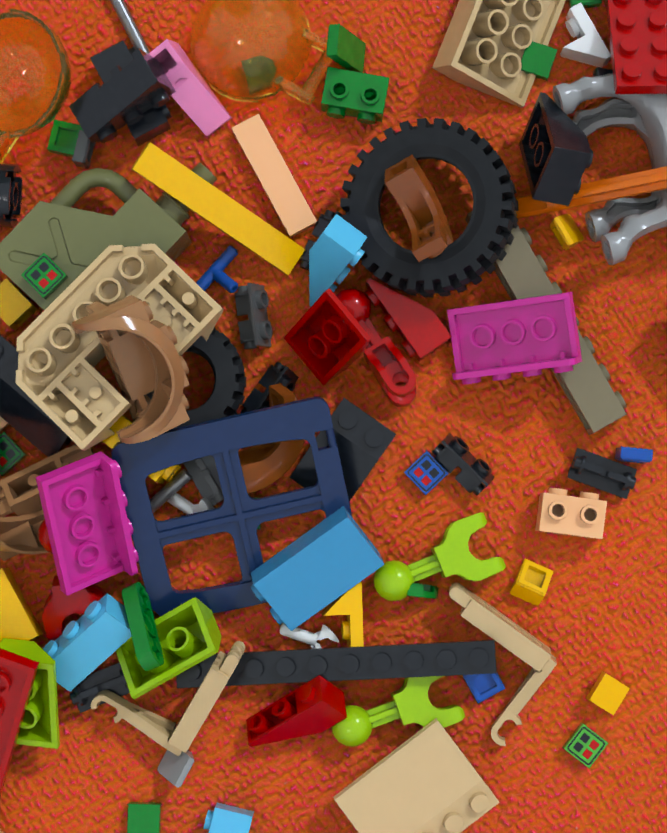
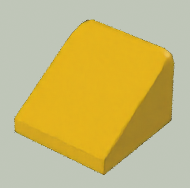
M570 214L557 216L550 223L549 227L563 250L566 251L584 240Z
M525 558L511 587L510 594L538 606L546 595L554 571Z
M602 671L586 699L614 716L630 688Z

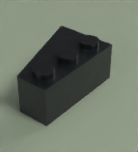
M137 48L131 53L134 58L132 62L123 69L120 66H116L110 71L113 76L112 79L101 86L99 83H96L69 106L88 139L98 143L108 142L117 136V130L126 124L130 126L139 122L144 117V112L152 107L159 108L170 100L169 96L176 91L157 59Z

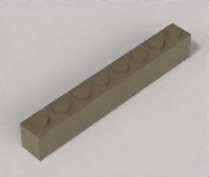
M472 211L466 216L465 220L467 223L471 219ZM517 224V228H512L511 234L514 236L512 244H506L504 247V251L507 253L502 261L497 258L493 263L496 267L494 271L511 300L562 293L556 282L551 283L545 272L548 271V268L540 255L535 256L530 247L532 239L524 227L520 229ZM578 330L582 362L573 365V371L554 373L587 433L590 435L627 415L624 410L627 405L620 392H614L608 382L611 380V377L606 367L602 363L598 365L592 355L595 353V349L587 336L582 337Z

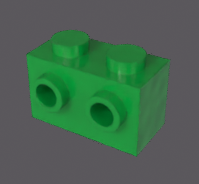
M328 67L321 101V111L327 112V116L337 119H343L346 115L357 117V121L365 124H375L376 121L382 122L389 78Z

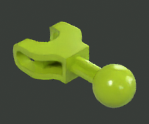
M479 512L450 523L444 532L440 544L430 548L433 555L408 565L397 560L385 562V565L376 570L374 575V587L377 593L388 601H400L408 596L407 593L412 583L439 572L442 578L457 575L464 580L481 581L503 571L506 565L501 557L479 560L469 551L468 541L471 534L487 524L485 514Z
M443 676L406 677L402 687L390 693L393 701L368 710L356 705H347V718L331 728L338 742L345 746L355 747L367 741L373 728L400 719L403 726L417 723L425 727L437 718L443 728L462 721L465 718L463 708L458 705L437 708L429 701L428 690L431 683Z

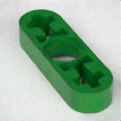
M136 582L122 589V597L136 657L141 667L148 672L163 665L164 657L148 593L140 582Z

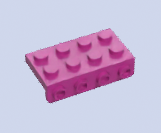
M572 292L447 310L456 372L452 373L453 380L462 379L463 385L479 383L483 376L492 375L493 381L512 378L511 373L522 372L523 377L541 375L542 369L553 368L554 373L573 371V365L582 362Z
M101 451L35 477L60 588L67 596L122 571H125L130 576L138 573L137 562H139V556L132 544L131 535L133 534V527L127 518L125 509L128 506V501L120 484L122 471L116 460H112Z

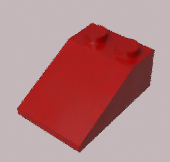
M330 288L319 297L283 337L323 386L345 371L363 353L372 339Z

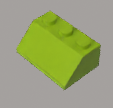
M196 597L155 619L164 657L163 665L148 672L145 671L136 657L132 637L116 650L131 698L134 700L218 653L222 636L212 610Z
M3 638L0 642L1 649L39 662L16 744L58 749L60 737L56 662L35 641Z

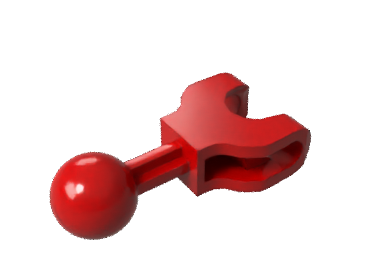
M354 288L340 291L336 295L372 338L363 353L364 359L380 387L393 405L397 407L410 405L416 398V376L412 368L389 336L382 339L369 319L371 315V302L367 295ZM399 382H403V383H405V386L399 387V386H396L395 384H396V383H399Z
M44 519L39 526L38 538L42 547L52 553ZM55 575L51 586L52 592L46 600L42 613V620L48 640L55 641L62 635L65 629L64 620L67 616L74 613L84 614L89 604L95 600L99 601L106 592L101 587L93 584L67 596L61 591L58 575Z

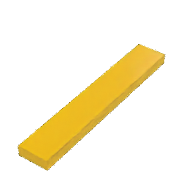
M151 142L147 143L131 170L285 275L291 273L305 251L299 244Z

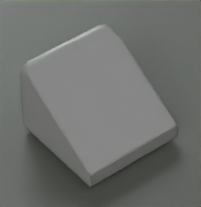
M167 750L157 767V771L174 786L181 787L195 761L192 752L187 750L184 753L182 751L180 756H177Z

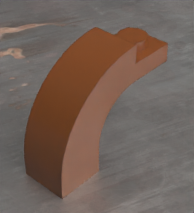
M413 155L385 170V185L399 204L408 222L412 235L413 255L418 262L426 258L432 259L437 257L449 244L453 243V237L444 210L429 180Z
M281 383L269 386L270 407L297 401L295 394ZM304 439L256 445L239 451V459L248 494L264 489L281 478L297 459L303 447Z

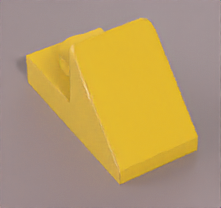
M360 582L334 600L322 613L324 616L347 615V621H342L341 633L342 640H347V646L364 647L362 582Z

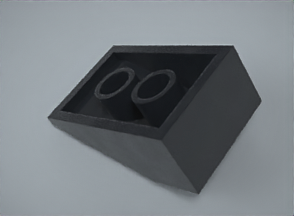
M540 92L519 142L532 199L569 206L573 195L577 194L580 190L581 177L585 168L588 169L592 163L593 150L590 149L585 133L546 93Z
M343 398L331 415L348 499L350 501L396 434ZM326 430L320 431L316 437L318 448L329 446ZM311 446L290 476L292 480L304 488L314 486L318 481Z

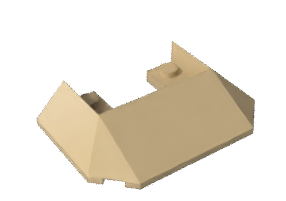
M142 244L141 246L129 247L109 245L17 337L18 370H16L15 383L83 451L114 435L115 433L110 427L132 406L94 368L106 356L96 331H84L77 335L73 330L72 322L89 315L86 306L97 301L108 306L130 295L146 301L153 314V319L150 322L157 320L172 328L177 338V344L174 346L181 356L200 336L206 341L208 340L223 312V308L156 244Z

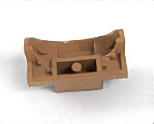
M132 295L108 306L98 301L86 306L89 315L72 322L73 330L77 335L84 331H96L123 397L132 405L128 410L133 423L117 431L120 441L125 444L144 442L189 421L190 419L186 411L189 408V403L183 393V388L190 385L186 376L189 373V368L184 358L178 354L174 346L177 344V338L172 328L157 320L150 322L153 319V314L148 303ZM154 391L152 399L150 400V398L146 394Z
M74 444L0 480V558L3 561L18 554L49 553L42 547L38 538L39 526L45 517L35 477L93 455L92 447L83 451ZM13 512H15L18 515L12 517H4Z

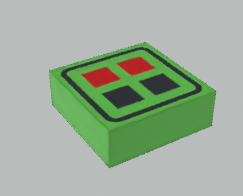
M581 722L562 748L586 767L590 768L608 745V742Z

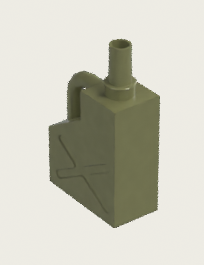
M200 162L191 170L212 185L217 180ZM102 168L86 170L71 179L50 203L39 201L0 242V270L45 310L109 245L129 247L141 246L142 244H156L174 262L192 243L187 231L181 227L182 223L190 218L187 213L190 209L165 192H162L160 198L154 202L140 188L136 189L126 178L113 170ZM95 187L109 189L125 203L113 216L72 208L84 193ZM43 253L68 276L46 299L21 276Z

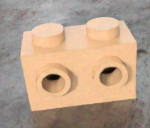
M549 488L548 493H540L535 531L603 539L607 501L599 500V494L580 492V497L567 496L568 490Z

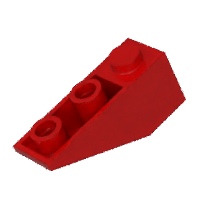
M371 278L366 281L368 290L364 293L374 307L379 305L386 314L382 317L385 324L392 333L398 331L404 341L400 344L410 358L415 356L420 362L450 341L452 336L433 310Z
M318 675L246 719L248 745L253 747L324 732L347 718L344 692Z

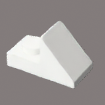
M580 2L569 9L566 16L567 21H565L568 32L573 38L577 37V40L564 46L560 56L602 68L609 62L611 54Z

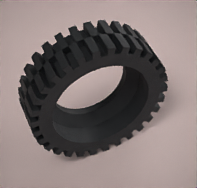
M426 118L417 119V126L414 127L409 121L399 123L402 131L396 133L391 127L383 132L387 139L380 142L374 137L369 142L374 149L369 154L362 149L357 155L362 163L359 167L352 164L348 170V173L353 176L352 182L344 181L342 189L348 194V197L341 198L340 207L346 211V215H341V217L367 236V239L360 247L365 251L360 258L361 264L392 288L399 291L403 290L407 294L414 296L419 293L424 297H433L435 293L442 297L450 296V290L454 289L459 293L468 290L466 284L471 281L475 285L483 281L480 275L485 271L491 274L496 269L493 265L495 260L498 258L502 261L507 254L504 251L505 245L512 244L514 236L511 234L512 228H517L518 222L515 216V211H518V201L514 195L517 193L515 185L510 178L511 175L497 152L493 150L489 142L484 138L481 139L474 130L468 128L466 131L460 123L454 121L449 126L444 119L439 118L434 119V124H430ZM410 155H413L416 161L437 159L452 164L465 175L473 194V211L464 232L458 239L448 245L440 255L432 259L426 258L418 262L411 250L401 247L391 239L383 226L380 213L381 198L386 187L385 170Z

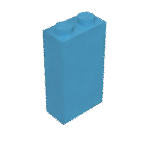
M342 506L251 572L253 581L251 589L261 602L266 600L272 607L269 609L276 622L279 625L285 623L290 631H292L385 564L380 552L346 508Z

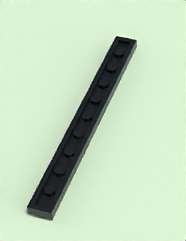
M495 640L244 652L226 686L308 682L318 675L327 681L493 674L497 673ZM218 653L177 675V688L199 687Z

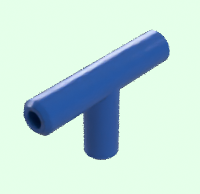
M228 246L196 283L206 291L216 281L229 293H234L238 289V283L223 271L238 255V251L233 246Z

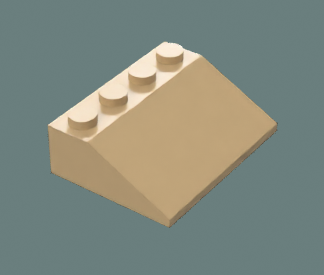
M459 0L432 68L460 84L518 107H524L536 77L532 73L528 74L521 71V60L524 51L531 45L532 41L548 46L566 0Z
M437 718L333 797L358 833H461L500 803Z

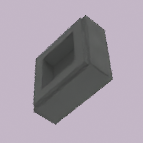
M79 130L72 161L77 167L88 169L95 141L88 139L82 130Z

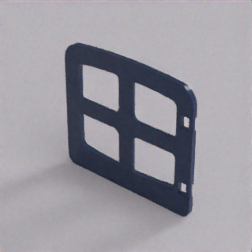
M320 397L306 398L171 429L155 438L140 443L125 444L120 441L112 449V460L118 462L122 471L120 484L128 501V506L125 509L127 518L133 527L132 539L139 556L138 563L145 590L148 593L153 611L159 616L166 614L194 597L211 609L213 613L266 603V600L261 602L251 589V585H253L251 572L264 563L257 536L258 526L263 522L320 509L325 512L327 518L342 506L352 516L330 409L327 402ZM326 430L329 446L318 448L315 432ZM299 439L307 440L310 443L318 478L314 486L258 499L248 495L238 454L240 448ZM209 455L213 456L224 497L223 504L218 508L163 521L156 520L145 482L147 476L174 465ZM219 532H228L232 535L242 573L240 581L180 591L172 587L163 554V547L165 545Z

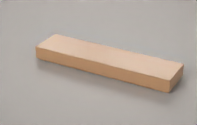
M259 113L232 127L233 134L289 237L291 238L316 225L317 220Z

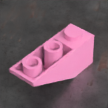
M166 39L149 53L150 56L158 60L176 92L171 95L173 99L207 137L232 118L179 43Z

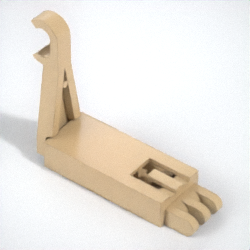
M453 583L450 586L449 596L462 606L460 616L532 667V670L491 726L493 741L500 746H506L505 737H501L498 734V730L506 720H512L516 725L522 724L518 714L557 665L556 657L551 654V649L493 606L460 583Z
M236 641L228 654L222 651L218 653L176 727L175 722L137 706L109 690H102L96 694L91 702V710L97 709L101 701L108 703L117 709V713L113 717L115 723L124 719L168 751L180 756L182 751L186 753L226 686L245 651V644L241 641Z

